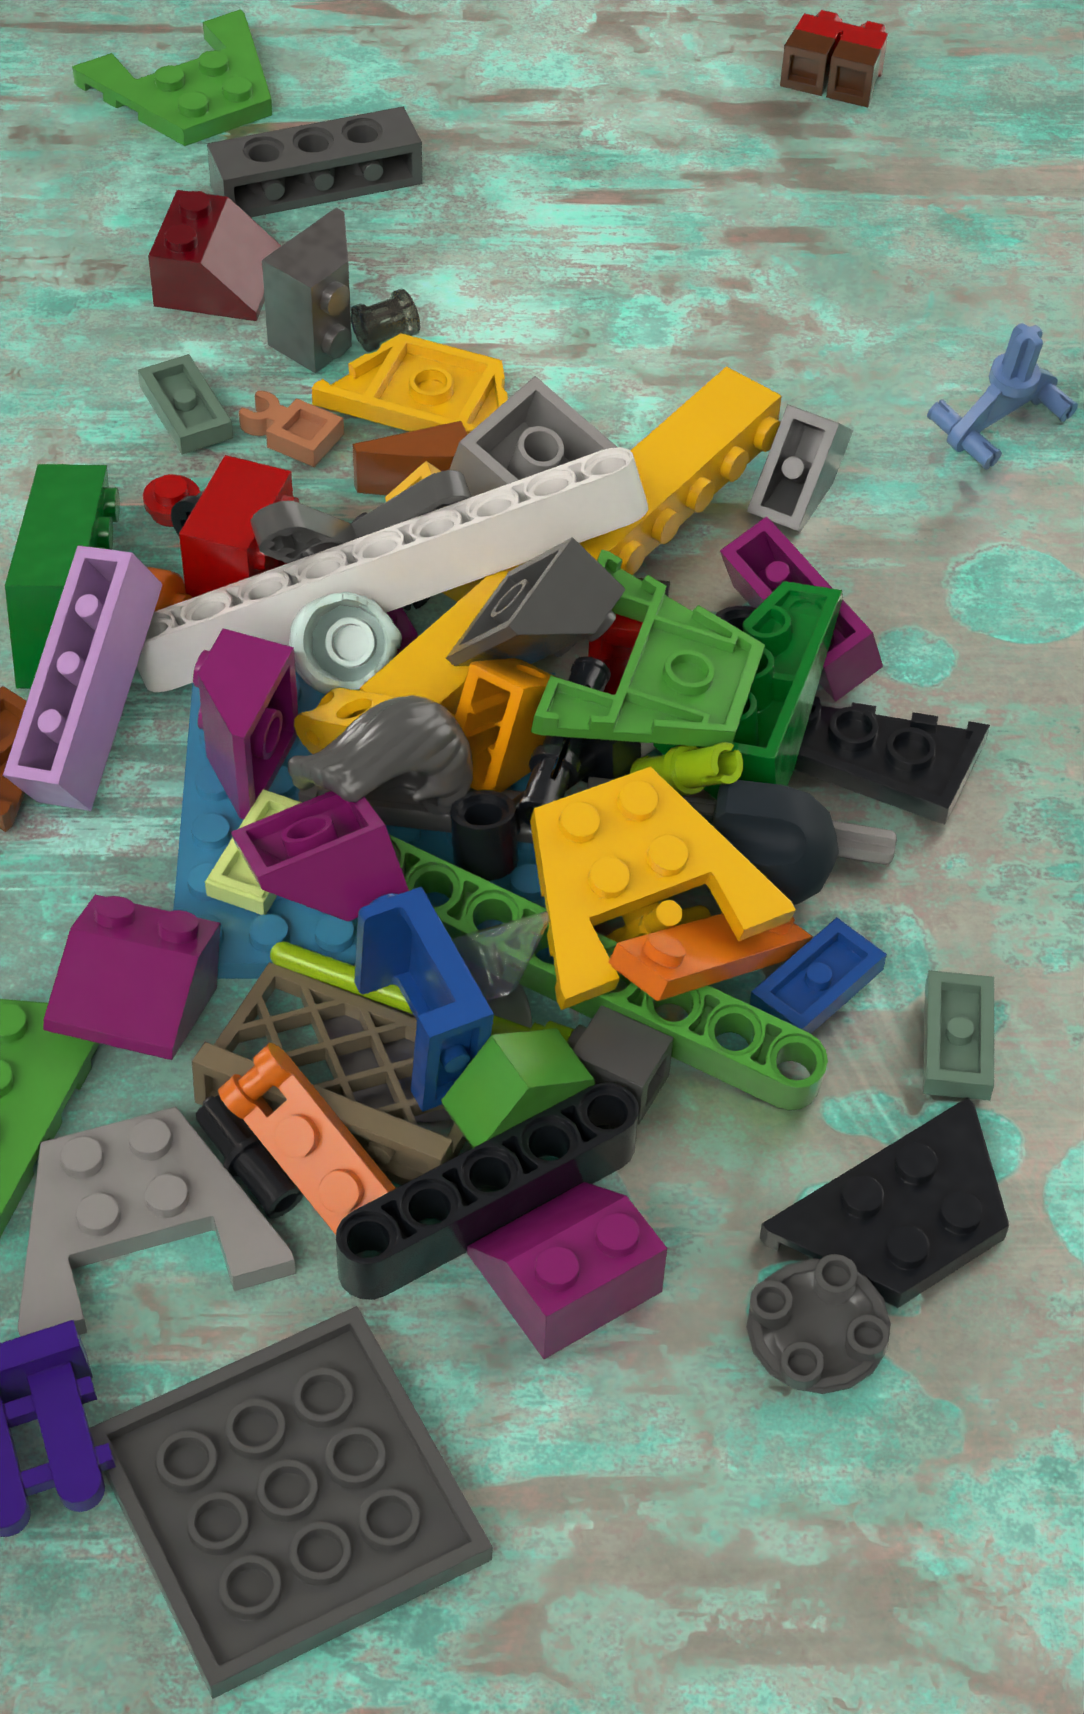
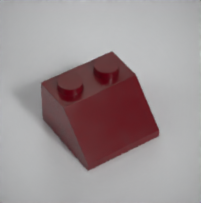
M176 190L148 255L154 307L257 321L265 301L262 259L277 250L281 245L229 197L206 194L201 191Z

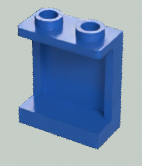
M421 886L401 894L391 893L380 896L359 910L354 983L360 994H367L389 985L398 986L414 1014L417 1025L411 1092L421 1111L424 1112L442 1105V1098L489 1039L492 1032L494 1013Z

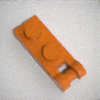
M269 1043L253 1057L255 1065L245 1075L234 1074L218 1089L219 1096L232 1113L245 1121L336 1235V1230L344 1217L396 1189V1187L288 1054L276 1044ZM272 1086L277 1087L287 1099L275 1111L272 1110L262 1097Z

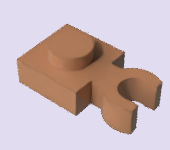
M258 390L255 393L257 412L244 407L239 410L240 428L245 433L254 436L266 435L267 448L312 467H315L344 435L343 417L297 398L287 408L280 405L278 398L274 394Z

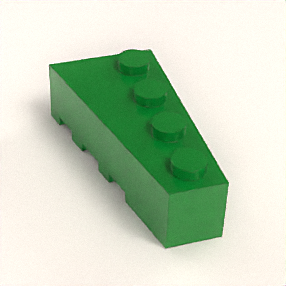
M37 465L5 582L16 688L31 689L77 546L110 550L113 548V522L119 521L120 498L118 488L109 487L107 465Z

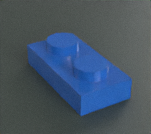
M836 917L751 991L749 1005L812 1034L884 970L887 954Z

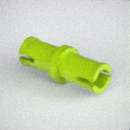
M721 742L714 746L703 748L678 745L671 748L664 755L638 758L632 764L630 774L651 766L681 796H688L701 792L705 786L726 785L736 782L743 771V759L739 750L731 752L734 745L728 742Z

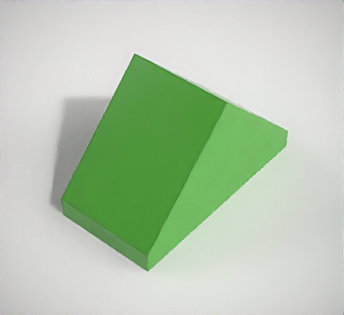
M557 1028L491 1035L442 1098L441 1102L469 1145L474 1148L578 1092L595 1085V1081Z

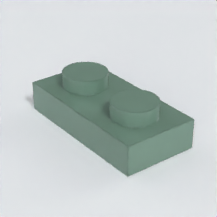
M189 354L138 369L140 388L181 454L233 438V427L230 417Z
M928 970L925 983L923 1094L958 1098L968 1097L969 1099L990 1101L994 1088V977Z

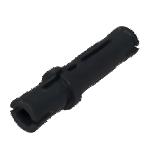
M583 656L577 658L574 664H572L568 681L603 692L610 680L611 672L608 666L599 659ZM546 736L543 745H539L533 750L529 761V768L532 773L523 797L516 808V813L523 822L531 826L530 820L534 808L563 798L567 787L577 781L582 767L579 755L586 738ZM557 758H558L557 764H556L555 769H554V771H553L554 765H555L556 760H557Z

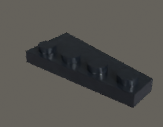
M815 696L794 770L938 823L946 824L985 745L990 727L989 724L968 721L967 729L937 725L938 716L912 712L911 720L876 715V706L852 702L851 707L841 709L822 706L820 698Z

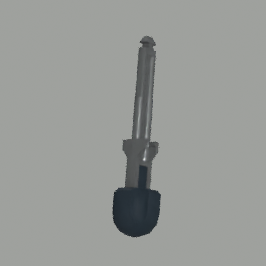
M589 777L587 789L614 779ZM737 780L734 783L722 784L719 787L716 804L688 802L769 879L793 905L800 904L819 893L823 888L839 854L837 834L830 812L811 794L779 784ZM318 786L305 791L299 790V801L305 802L330 790ZM377 787L364 796L385 825L452 833L450 813L444 815L430 813L423 805L413 800L412 797L415 795V792L405 787H396L384 792H380ZM470 788L469 792L477 791L473 788ZM505 789L501 793L513 799L523 791ZM524 822L520 825L521 828L520 833L517 835V841L533 844L531 826ZM707 886L708 892L713 896L709 887Z

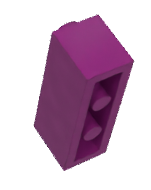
M767 516L720 550L733 587L751 607L757 608L783 581L832 588ZM844 600L841 603L819 684L835 702L883 667L873 632Z

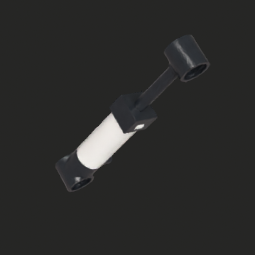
M733 606L717 612L716 616L743 631V622L756 608L751 606ZM585 739L579 755L582 767L578 779L574 784L568 786L567 790L580 781L588 783L589 777L617 779L630 774L632 764L638 758L648 755L656 748L653 746V743ZM478 790L466 793L464 797L452 804L450 818L455 866L487 881L501 879L512 873L518 863L517 835L520 833V825L524 823L518 817L516 808L525 790L513 799L494 790Z

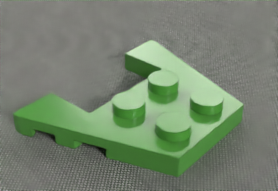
M241 9L203 22L204 39L214 50L206 51L199 58L176 66L160 67L155 73L139 79H135L112 53L72 66L74 83L77 87L84 91L93 87L103 93V101L115 108L127 106L138 112V120L183 146L272 115L271 95L245 13Z
M601 550L597 561L626 589L612 608V611L615 614L643 622L616 694L611 695L551 675L534 715L531 733L543 736L701 747L714 746L721 742L733 743L765 644L700 605L693 611L665 595L666 585L649 575L643 581L621 569V558L611 552Z

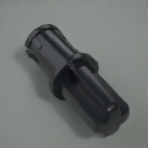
M219 1095L215 1097L210 1096L204 1100L203 1106L196 1112V1121L226 1159L224 1167L231 1176L240 1177L263 1206V1210L270 1219L283 1216L292 1210L303 1198L302 1192L245 1121L232 1113Z

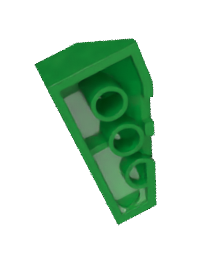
M783 581L743 622V632L765 644L732 743L734 747L731 752L739 750L743 759V771L738 780L788 786L795 768L843 600L842 590ZM653 743V746L663 755L671 748L678 746ZM722 784L705 786L703 789L717 800L719 787Z

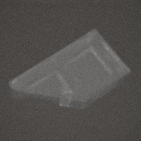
M547 911L451 938L486 1001L509 995L516 990L550 922Z

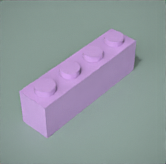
M77 546L3 773L5 778L36 802L88 811L92 810L163 585L132 552Z

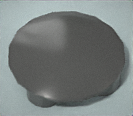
M830 1254L821 1259H810L787 1264L757 1284L751 1292L746 1328L753 1354L771 1376L795 1390L826 1394L850 1389L873 1374L887 1352L891 1322L884 1298L868 1278L858 1272L853 1261L843 1255Z

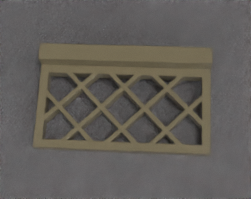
M271 962L268 963L214 1045L204 1042L192 1060L195 1103L203 1106V1101L208 1097L219 1095L218 1089L234 1074L243 1076L255 1065L253 1060L233 1053L239 1043L266 1036L269 1043H274L283 1049L277 1033L311 1024L319 1043L287 1051L286 1053L298 1067L322 1060L327 1061L334 1079L312 1085L390 1181L404 1185L457 1157L467 1141L456 1124L453 1125L447 1137L418 1126L415 1116L440 1110L444 1107L439 1105L422 1112L415 1098L407 1100L399 1080L412 1076L413 1058L391 1063L383 1046L385 1043L404 1038L415 1042L416 1018ZM276 988L301 998L304 1008L270 1016L265 1003ZM344 1015L360 1021L364 1031L330 1040L323 1023L325 1020ZM371 1047L379 1067L345 1076L337 1056ZM387 1083L395 1104L375 1109L357 1102L353 1092ZM272 1086L262 1095L273 1111L287 1100L275 1086Z

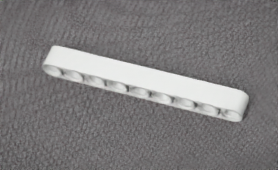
M622 447L601 450L157 610L153 613L137 664L140 676L149 691L165 692L193 683L194 668L199 655L204 650H211L223 628L289 646L290 628L297 613L306 604L318 598L334 593H354L374 600L387 613L528 562L572 537L578 543L628 526L640 520L648 511V502L633 453L629 449Z

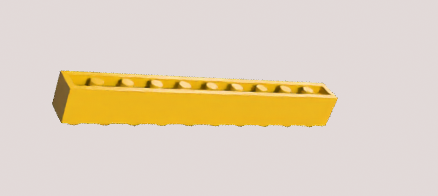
M726 366L630 450L633 453L648 502L647 513L640 520L628 526L579 544L596 560H598L601 550L613 553L622 559L621 569L631 575L635 574L645 557L660 544L670 542L677 533L679 526L695 512H702L709 505L714 494L727 482L736 481L744 472L747 464L761 451L767 452L771 449L781 422L779 421L782 395ZM520 565L485 577L362 685L360 691L395 696V698L411 695L422 696L443 705L455 717L469 666H454L446 657L507 573Z

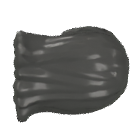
M411 695L389 699L368 709L320 752L308 756L297 755L291 757L288 761V772L292 777L294 786L301 791L318 786L333 791L345 801L353 803L358 802L377 787L380 792L396 787H405L415 792V795L412 797L413 800L423 805L430 813L444 815L450 813L451 806L456 800L464 797L470 791L473 781V760L469 741L460 724L447 708L428 698Z

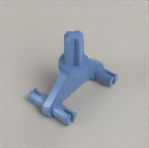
M1021 323L1013 329L1006 352L999 355L993 361L989 373L991 385L963 418L943 399L939 400V403L936 402L927 413L928 419L932 420L948 435L947 443L957 452L965 450L985 470L997 463L1002 452L980 434L982 430L1029 401L1034 405L1042 403L1061 422H1064L1066 418L1069 419L1078 407L1077 402L1073 401L1057 387L1058 379L1048 370L1038 366L1037 360L1043 345L1041 339L1043 332L1037 325L1029 327Z

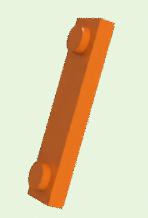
M721 913L618 942L608 963L654 1000L661 1001L787 961L808 943L813 936L795 924V919L792 917L790 922L738 941L724 914Z

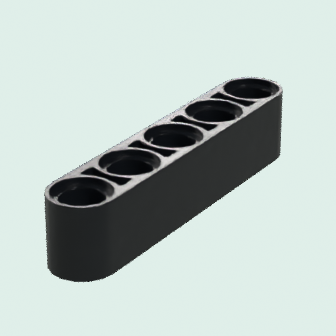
M616 1083L592 1085L352 1211L341 1220L336 1230L338 1278L342 1287L350 1295L360 1299L375 1300L384 1297L466 1253L468 1245L583 1182L593 1184L621 1169L630 1162L635 1152L638 1102L634 1094L626 1087ZM600 1125H610V1126L615 1127V1128H614V1129H602V1128H599V1127H597V1126H600ZM554 1156L559 1159L554 1161L542 1160L538 1157ZM487 1186L496 1187L501 1190L497 1192H483L478 1189ZM425 1218H436L442 1222L434 1225H424L418 1221ZM365 1250H375L381 1253L373 1258H362L356 1255Z

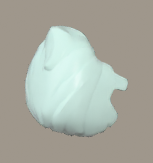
M343 592L318 598L301 608L290 628L289 646L294 647L295 670L306 684L323 694H327L334 688L360 691L362 685L396 656L397 649L401 646L402 635L389 615L374 600L368 599L366 596Z

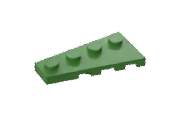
M0 999V1237L34 1176L33 1166L39 1156L41 1142L54 1139L63 1122L61 1114L74 1090H80L92 1069L91 1059L100 1044L43 1030L44 1016L48 1003Z

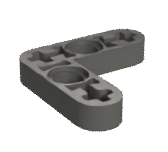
M446 470L434 473L420 480L352 524L295 501H280L270 504L256 512L250 521L260 552L285 563H290L471 498L472 496L464 475L460 471Z

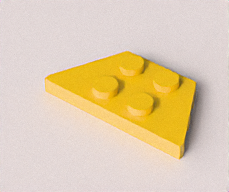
M402 333L381 344L377 351L364 354L348 363V375L331 385L324 379H321L314 383L311 388L312 405L409 432L462 421L467 434H469L508 400L507 392L505 391L502 360Z

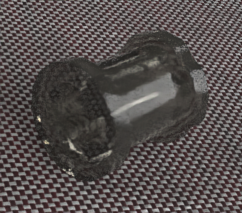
M402 288L393 291L391 297L387 300L370 306L360 303L351 307L353 331L358 342L367 352L377 350L381 342L389 340L400 333L415 336L420 332L418 310L410 294ZM390 318V320L380 323L382 320Z

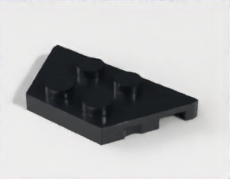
M967 1097L762 1223L759 1238L766 1246L778 1251L781 1244H784L814 1259H821L830 1254L843 1255L853 1261L860 1274L868 1278L884 1298V1302L897 1308L904 1305L1006 1238L1009 1221L974 1103Z

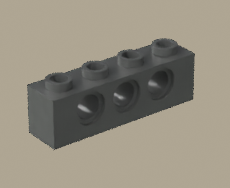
M404 106L207 143L210 186L214 195L229 197L250 217L422 184V141Z

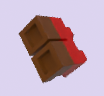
M821 10L816 16L804 13L784 45L780 86L822 96L828 83L826 98L868 108L873 98L875 82L878 76H882L888 38V33H885L886 28L884 24L867 21L861 24V26L843 23V20L837 13Z

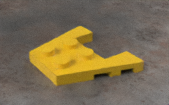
M651 766L536 807L533 810L530 824L541 897L544 896L549 925L547 932L550 956H553L556 972V1000L561 1010L615 990L620 980L617 971L608 963L610 958L593 927L595 925L703 884L709 887L738 941L790 922L796 911L793 903Z

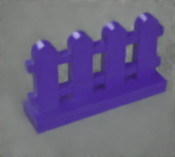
M74 1320L0 1343V1537L14 1536L27 1526L31 1516L28 1496L55 1487L61 1502L69 1510L84 1512L94 1508L102 1500L105 1492L102 1472L116 1467L109 1443L97 1447L93 1443L83 1404L97 1400V1396L91 1379L93 1375L87 1353ZM38 1419L49 1463L21 1472L10 1428Z

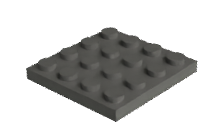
M357 1306L90 1427L95 1447L109 1443L116 1467L106 1470L104 1473L212 1699L492 1560L493 1547Z

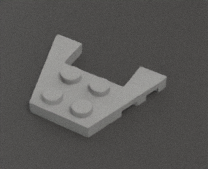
M177 1107L43 1141L40 1144L18 1319L19 1335L21 1337L70 1320H74L79 1335L87 1333L72 1269L209 1231L216 1232L234 1291L296 1274L295 1259L291 1249Z

